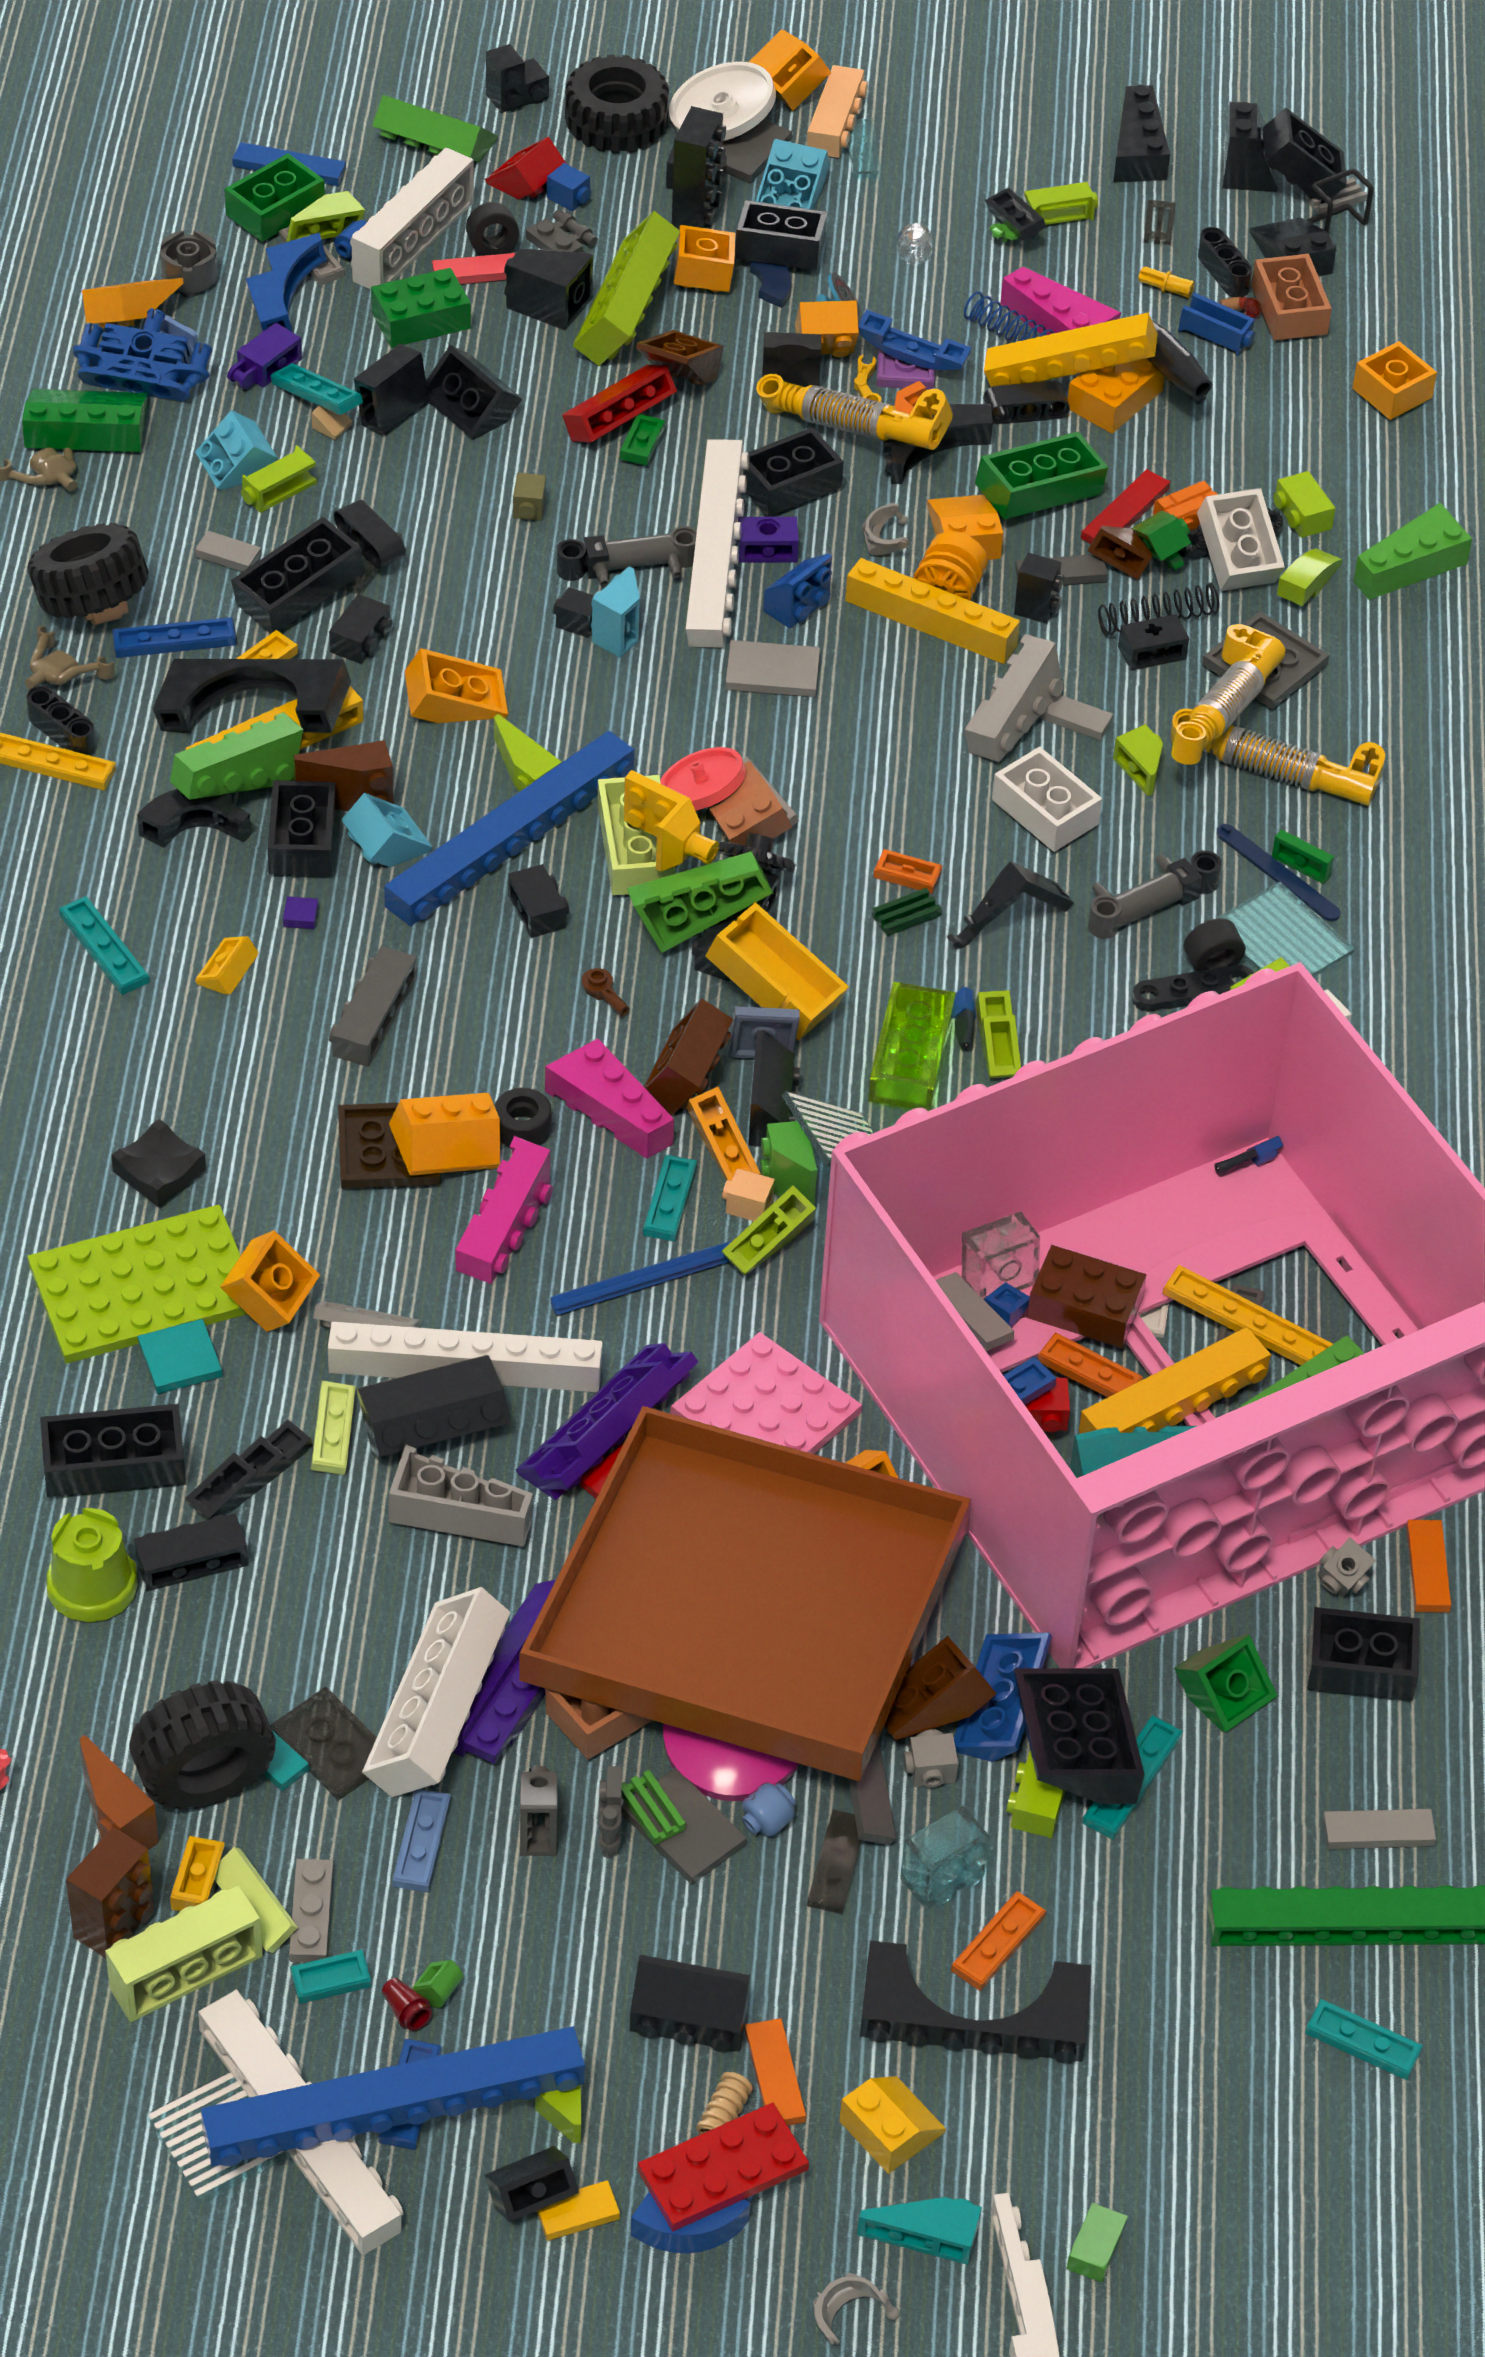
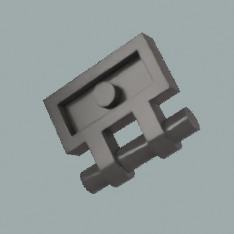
M560 209L556 210L553 214V218L557 222L553 223L545 218L526 229V239L541 250L583 253V244L587 243L593 247L598 241V238L592 234L593 232L589 227L580 225L576 222V218L568 212L564 213ZM571 231L573 235L570 236L566 232Z
M607 1766V1780H600L599 1830L601 1833L599 1834L598 1845L602 1855L606 1858L614 1857L620 1847L622 1766Z

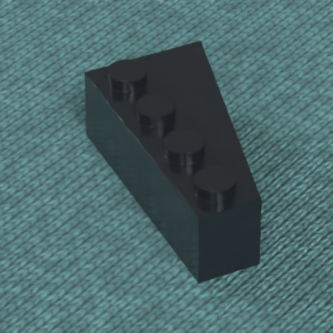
M1153 85L1126 86L1113 183L1167 180L1170 151Z

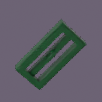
M924 888L872 908V917L885 935L889 936L941 916L942 908L939 904H935V898L933 896L930 897L929 890Z

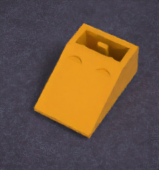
M783 29L749 61V63L763 67L770 74L775 86L776 97L792 111L831 74L822 58L814 50Z

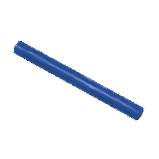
M732 1241L553 1295L551 1297V1307L554 1313L559 1315L730 1262L722 1254V1250Z

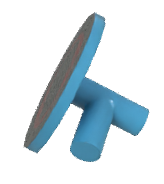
M835 272L828 275V284L834 298L830 299L824 294H820L816 298V302L857 300L848 284ZM857 301V315L859 323V321L862 318V312Z

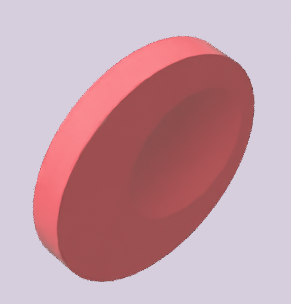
M726 747L708 748L692 753L676 762L664 773L660 782L662 785L689 797L695 811L715 805L734 793L745 779L746 767L741 755L737 751Z

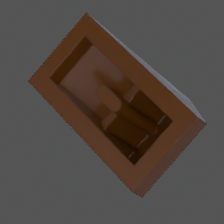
M1101 526L1087 550L1136 580L1140 578L1153 556L1133 529Z

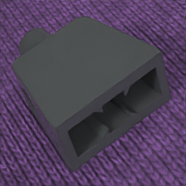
M537 1765L531 1767L528 1772L521 1773L520 1856H556L557 1774L550 1772L545 1766ZM532 1814H545V1824L541 1826L532 1824Z

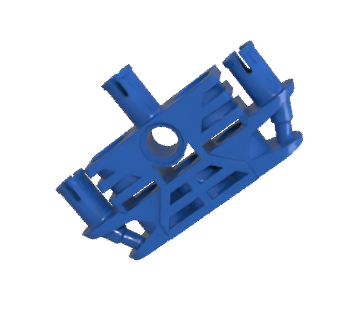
M151 308L147 311L143 329L106 323L105 332H103L102 327L94 324L91 330L92 324L87 323L80 345L73 347V354L78 359L79 366L81 367L78 370V377L86 384L124 392L149 393L150 397L186 401L190 397L189 390L198 383L205 382L210 377L206 367L213 349L208 344L203 343L201 350V342L196 343L190 364H188V357L191 356L192 352L188 338L160 333L165 314L156 309L154 316V308Z

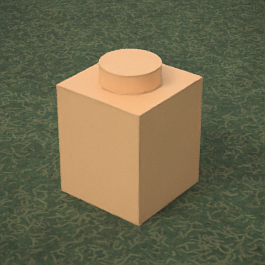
M737 1169L732 1181L727 1180L723 1189L722 1199H726V1213L755 1221L773 1202L775 1179Z

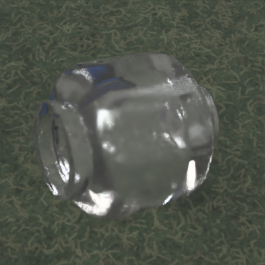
M908 224L898 233L897 248L902 260L916 265L927 261L932 255V234L923 224Z

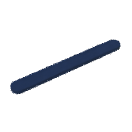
M1221 824L1217 827L1216 835L1218 838L1323 919L1333 922L1340 918L1341 911L1336 905L1233 826Z

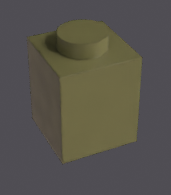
M517 473L513 493V518L542 521L546 500V475Z

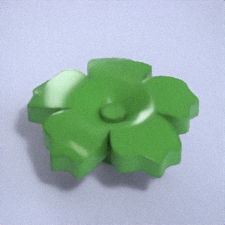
M1004 223L993 224L989 228L992 231V237H1002V242H1007L1008 239L1012 241L1018 239V236Z

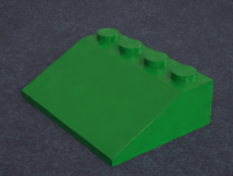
M33 389L25 402L22 418L24 448H70L71 450L141 452L149 393Z

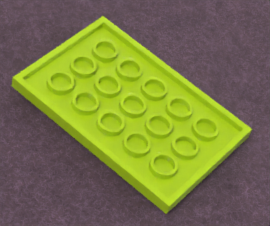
M220 1204L27 1256L29 1268L65 1364L137 1345L138 1336L200 1319H203L205 1326L247 1315L220 1288L240 1258V1253Z

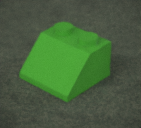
M806 1120L767 1124L766 1137L761 1138V1150L764 1158L760 1159L761 1175L775 1179L774 1194L779 1197L794 1185L815 1206L817 1167Z

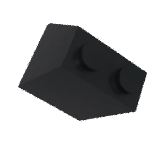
M1229 103L1223 146L1222 189L1277 192V170H1272L1265 162L1262 127L1266 124L1257 103Z
M519 249L505 264L506 286L504 294L506 295V308L566 331L593 299V255L590 253Z

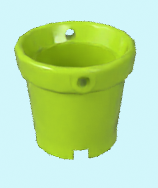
M83 1508V1514L71 1517L70 1512L55 1524L51 1535L52 1560L46 1574L48 1599L55 1609L72 1620L88 1623L108 1620L123 1612L133 1601L138 1588L136 1563L126 1552L118 1521L106 1511L95 1508Z

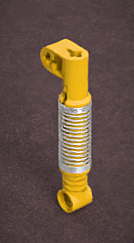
M777 374L765 375L758 381L756 386L757 393L765 409L772 414L784 411L791 412L792 414L799 415L806 422L828 426L876 440L887 441L892 439L931 450L937 448L953 418L949 402L943 391L939 389H929L923 392L911 413L908 414L897 411L890 404L865 399L860 396L815 385L803 387L784 382L781 376Z
M1242 624L1228 627L1221 656L1231 667L1196 704L1188 722H1182L1177 725L1171 750V756L1174 760L1186 765L1198 763L1201 760L1203 750L1210 741L1224 734L1236 718L1261 692L1265 679L1285 657V647L1279 639Z
M1180 709L1173 715L1170 734L1172 744L1177 725L1182 722H1188L1193 709ZM1234 725L1229 726L1224 734L1217 739H1212L1205 747L1208 753L1214 750L1213 754L1217 755L1218 759L1224 763L1226 762L1231 765L1234 762V766L1239 763V768L1244 764V769H1247L1249 766V771H1252L1254 768V772L1257 773L1259 770L1260 775L1265 771V776H1268L1270 773L1269 777L1272 778L1275 775V780L1280 776V782L1285 778V783H1288L1290 780L1291 785L1295 781L1296 787L1301 783V789L1304 788V790L1307 789V791L1313 792L1319 789L1366 806L1370 805L1382 777L1385 761L1384 749L1372 742L1359 745L1349 767H1345L1328 761L1324 755L1312 751L1308 752L1307 749L1303 750L1302 747L1298 748L1296 745L1292 747V744L1287 746V743L1284 742L1282 744L1281 740L1277 742L1276 739L1272 740L1271 737L1267 738L1266 735L1262 736L1260 733L1256 734V732L1251 734V730L1246 732L1245 728ZM1370 764L1368 774L1363 773L1364 767Z

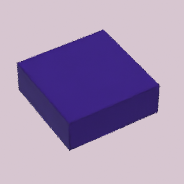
M287 896L283 915V927L315 929L319 906L318 899Z

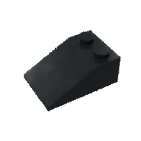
M1303 218L1250 228L1249 232L1265 258L1309 254L1318 277L1333 273L1337 248L1326 230Z

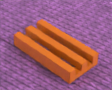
M883 849L874 869L873 878L916 890L927 888L933 894L938 878L942 874L943 865Z

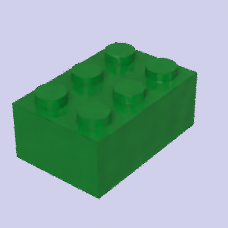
M287 153L224 189L226 215L263 242L279 233V230L289 227L292 217L325 195V181Z
M451 268L371 286L372 314L391 348L399 344L406 345L471 329V302Z

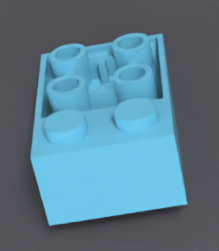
M774 139L755 202L813 210L823 189L830 166L827 150Z

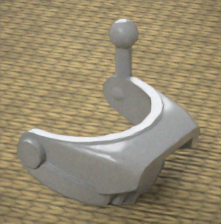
M890 503L875 509L863 523L862 530L870 555L889 554L906 549L909 545L906 537L891 540L880 538L883 525L893 515L898 518L899 524L904 525L907 523L908 518L899 512L897 504Z
M847 2273L845 2277L829 2283L822 2293H817L819 2297H816L813 2301L817 2324L832 2346L840 2343L836 2334L832 2332L833 2318L843 2304L854 2298L863 2296L875 2298L884 2305L887 2310L886 2316L890 2320H895L899 2317L898 2308L891 2304L890 2298L883 2289L879 2291L869 2280L852 2273Z

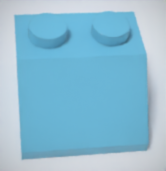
M363 793L342 819V822L349 830L347 832L348 836L361 846L364 858L375 865L380 863L393 867L428 853L433 848L403 807L367 793Z

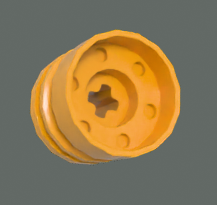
M954 531L937 534L928 546L913 578L971 601L977 585L987 570L988 558L986 551L979 542L969 535Z

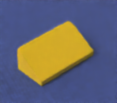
M248 936L224 938L196 977L195 982L208 989L230 995L258 956V951Z
M189 1836L170 1896L171 1910L181 1911L186 1907L197 1906L209 1900L225 1842Z

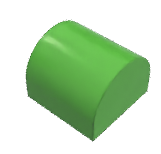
M453 1960L432 1962L412 1988L428 1999L430 2006L441 2008L462 1981L463 1973Z

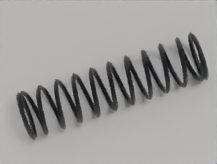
M1211 582L1206 584V599L1211 610L1209 613L1204 611V597L1199 585L1195 587L1196 600L1201 609L1199 615H1195L1193 612V598L1188 587L1184 590L1186 605L1190 611L1188 617H1184L1182 614L1180 592L1175 589L1173 593L1174 603L1179 613V620L1181 617L1189 620L1191 615L1199 618L1202 612L1208 616L1211 613L1217 614L1219 611V595L1215 585ZM1209 588L1212 595V607L1209 600ZM1198 589H1199V592H1200L1201 603H1200L1199 596H1198ZM1187 591H1188L1189 598H1190V605H1189V602H1188ZM1164 592L1163 604L1169 616L1172 611L1169 594ZM1214 592H1215L1216 600H1217V609H1216V611L1213 610V609H1214V604H1215ZM1176 593H1177L1178 599H1179V606H1178V603H1177ZM1153 594V609L1158 618L1161 615L1158 596ZM1142 596V610L1146 620H1149V603L1147 598ZM1166 597H1167V600H1168L1169 610H1168L1167 604H1166ZM1132 598L1130 601L1131 612L1135 622H1139L1138 605L1136 600ZM1155 598L1157 601L1158 612L1155 605ZM1121 600V617L1124 624H1128L1127 607L1125 602ZM1144 600H1145V603H1146L1147 614H1146V610H1145V606H1144ZM1133 602H1134L1135 609H1136V615H1135V612H1134ZM1101 604L1098 609V619L1102 632L1106 636L1113 635L1116 630L1120 632L1117 627V613L1114 604H1109V611ZM1102 607L1108 618L1109 630L1106 629L1102 620ZM1111 621L1114 626L1113 632H1111Z

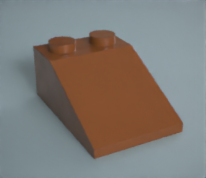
M86 1735L82 1736L79 1741L84 1780L100 1840L114 1827L150 1850L159 1843L155 1803Z

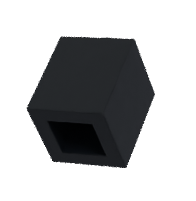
M568 587L562 598L558 597L553 607V614H556V628L589 638L592 633L591 602L594 595Z

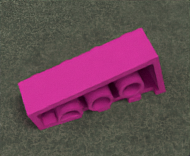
M1025 267L1019 268L1005 276L1002 280L1001 305L1008 306L1010 311L1016 310L1019 316L1026 315L1028 320H1035L1037 325L1042 324L1046 330L1052 329L1054 333L1121 318V312ZM1023 317L1019 318V319H1021L1023 322H1026L1025 318H1023ZM1033 322L1028 323L1031 328L1035 327ZM1037 327V332L1041 334L1044 331L1043 328Z
M598 1038L545 1066L546 1093L552 1097L559 1096L566 1101V1106L575 1112L578 1110L591 1117L593 1124L599 1128L606 1127L615 1133L614 1137L646 1159L673 1145L674 1119Z
M515 1136L510 1144L512 1156L509 1162L501 1161L497 1169L498 1176L494 1190L487 1188L480 1205V1216L477 1214L473 1215L455 1249L456 1271L489 1284L493 1283L498 1273H504L513 1249H519L525 1230L528 1226L532 1227L535 1224L539 1208L542 1203H548L553 1192V1186L550 1185V1149Z

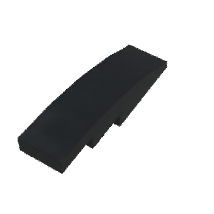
M287 1419L267 1439L260 1436L240 1456L235 1452L232 1453L185 1498V1501L207 1520L222 1515L261 1490L290 1467L313 1446L312 1439Z

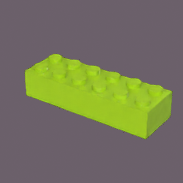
M653 211L623 239L572 345L598 366L607 358L611 361L618 354L623 344L628 346L636 336L634 329L645 316L642 312L653 299L651 293L662 280L659 275L665 271L670 263L667 258L672 255L678 246L675 241L680 231L656 211Z

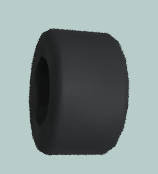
M488 202L475 208L467 219L466 232L473 248L478 254L482 256L507 254L516 246L519 239V228L513 214L506 206ZM501 224L503 226L497 235L492 237L483 236L484 230L489 225Z
M1216 918L1198 925L1185 938L1183 946L1195 971L1237 965L1244 957L1246 946L1234 923L1226 918Z
M514 1088L504 1092L497 1098L494 1106L500 1118L501 1143L510 1148V1144L515 1136L540 1146L548 1139L551 1133V1104L545 1095L531 1088ZM517 1117H528V1118H531V1119H529V1120H516V1119H514V1118H517Z

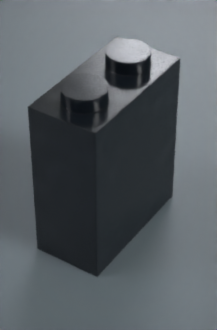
M402 344L397 345L354 378L355 390L361 394L363 403L359 405L362 426L382 435L430 400L422 354Z

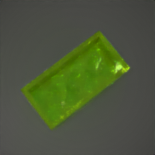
M893 981L870 1074L868 1101L909 1109L925 1108L927 1111L932 1110L954 1018L956 992Z

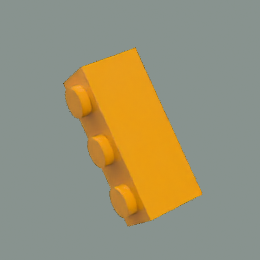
M489 1093L400 1099L389 1122V1126L409 1175L499 1167L500 1118Z

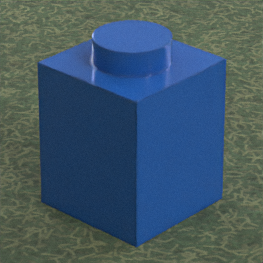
M563 163L547 176V198L573 212L589 200L591 195L590 176Z

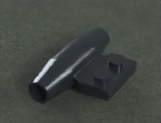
M1152 320L1158 333L1156 352L1154 357L1147 359L1172 384L1186 392L1198 405L1201 404L1211 390L1212 383L1196 358L1167 329Z

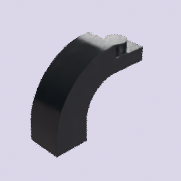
M175 789L154 798L137 814L139 836L163 848L180 832L193 827L214 828L243 843L251 836L250 814L242 808L232 805L231 793L188 799L182 792Z

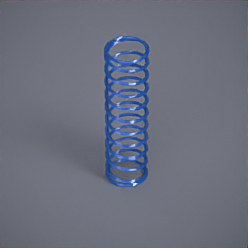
M981 291L973 293L964 308L965 319H970L973 322L980 315L978 320L979 326H983L988 321L987 329L991 331L997 325L996 335L1000 336L1006 330L1005 340L1007 341L1015 334L1014 342H1016L1019 332L1025 325L1024 333L1019 341L1027 340L1033 331V338H1035L1037 327H1042L1044 330L1038 337L1045 336L1046 332L1054 334L1052 329L1046 330L1044 325H1037L1035 320H1028L1026 315L1019 316L1016 310L1010 311L1008 306H1001L999 301L992 302L991 297H984ZM976 294H980V300L973 306L970 316H966L969 302ZM987 298L990 300V303L982 311L984 299ZM997 303L999 308L991 315L993 304ZM990 306L988 316L981 324L982 316ZM1002 308H1007L1008 313L1000 320ZM999 311V315L995 324L992 326V328H989L991 320L993 319L994 315ZM1010 313H1016L1017 317L1008 326ZM1008 316L1003 330L998 333L1001 323ZM1019 318H1025L1026 322L1017 331ZM1017 320L1013 333L1007 338L1011 326ZM1033 322L1035 327L1026 335L1028 323Z

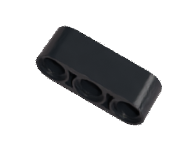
M1217 227L1204 228L1200 234L1198 259L1228 296H1247L1252 275L1251 265L1224 231Z
M1058 381L993 386L987 389L983 395L984 403L991 404L992 419L995 424L1055 420L1066 416L1070 410L1064 386Z
M359 499L334 512L333 517L337 528L361 547L362 555L377 569L383 568L406 556V548L402 539L365 501Z
M35 686L27 692L28 717L35 727L63 749L90 756L95 753L94 723L47 686Z

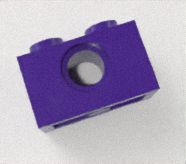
M738 517V522H741L742 527L741 540H737L739 563L797 562L799 544L797 517Z

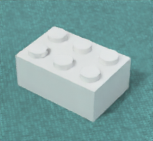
M1261 488L1206 496L1197 511V515L1220 591L1275 583L1285 566Z
M1040 746L994 774L992 800L1053 852L1099 824L1102 798Z

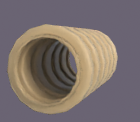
M735 2072L723 2073L720 2079L721 2082L716 2087V2092L713 2093L711 2101L706 2106V2111L701 2116L702 2121H699L696 2126L697 2132L700 2135L738 2118V2114L741 2113L743 2105L748 2099L747 2095H750L753 2089L748 2079Z

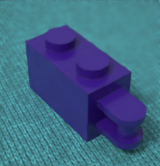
M274 323L237 351V363L229 369L227 374L228 380L239 382V386L243 389L249 388L254 383L262 388L266 387L272 382L270 375L291 363L296 364L302 360L301 337Z

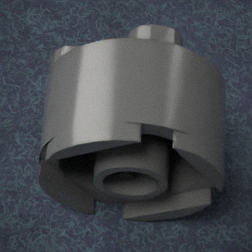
M178 231L170 234L162 241L160 250L162 279L183 278L184 284L176 290L177 292H181L184 297H195L198 292L210 288L218 281L216 245L209 235L200 231H193V235H184V231Z

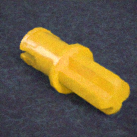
M1142 267L1138 276L1140 282L1161 288L1163 293L1168 291L1188 299L1191 297L1194 289V281L1172 275L1171 271L1164 273L1152 268Z

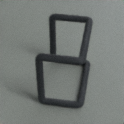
M1349 169L1312 184V189L1328 204L1326 212L1307 219L1308 222L1314 224L1313 222L1326 218L1324 230L1329 235L1332 215L1348 210L1361 224H1368L1374 187L1358 170ZM1354 174L1368 188L1364 218L1349 204L1333 209L1332 200L1319 187Z

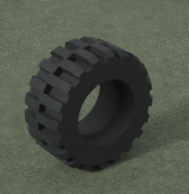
M607 55L606 58L595 57L591 62L586 61L579 68H576L566 82V125L574 137L579 141L582 140L583 144L588 147L594 146L597 150L603 152L604 150H611V153H619V151L624 150L626 152H633L635 148L643 149L649 145V142L654 143L667 127L668 83L655 66L650 63L645 64V61L640 58L632 59L628 55H622V57Z
M102 523L91 527L85 526L79 530L68 531L60 537L57 536L51 539L49 543L41 545L38 551H34L27 567L40 607L49 615L57 618L61 616L64 618L84 617L91 613L104 612L103 610L108 608L112 609L118 606L119 603L131 599L133 594H138L142 590V586H145L149 574L136 533L127 526H119L117 523H110L109 525Z
M216 1680L209 1681L205 1685L200 1683L190 1685L189 1689L183 1691L179 1689L171 1693L169 1698L156 1702L151 1711H146L141 1716L140 1723L135 1724L129 1742V1750L148 1796L164 1807L188 1810L189 1807L200 1809L205 1808L210 1803H221L225 1801V1798L231 1795L236 1796L243 1792V1788L247 1785L252 1786L258 1780L259 1775L264 1774L269 1768L276 1749V1739L262 1705L252 1690L232 1681L221 1683Z

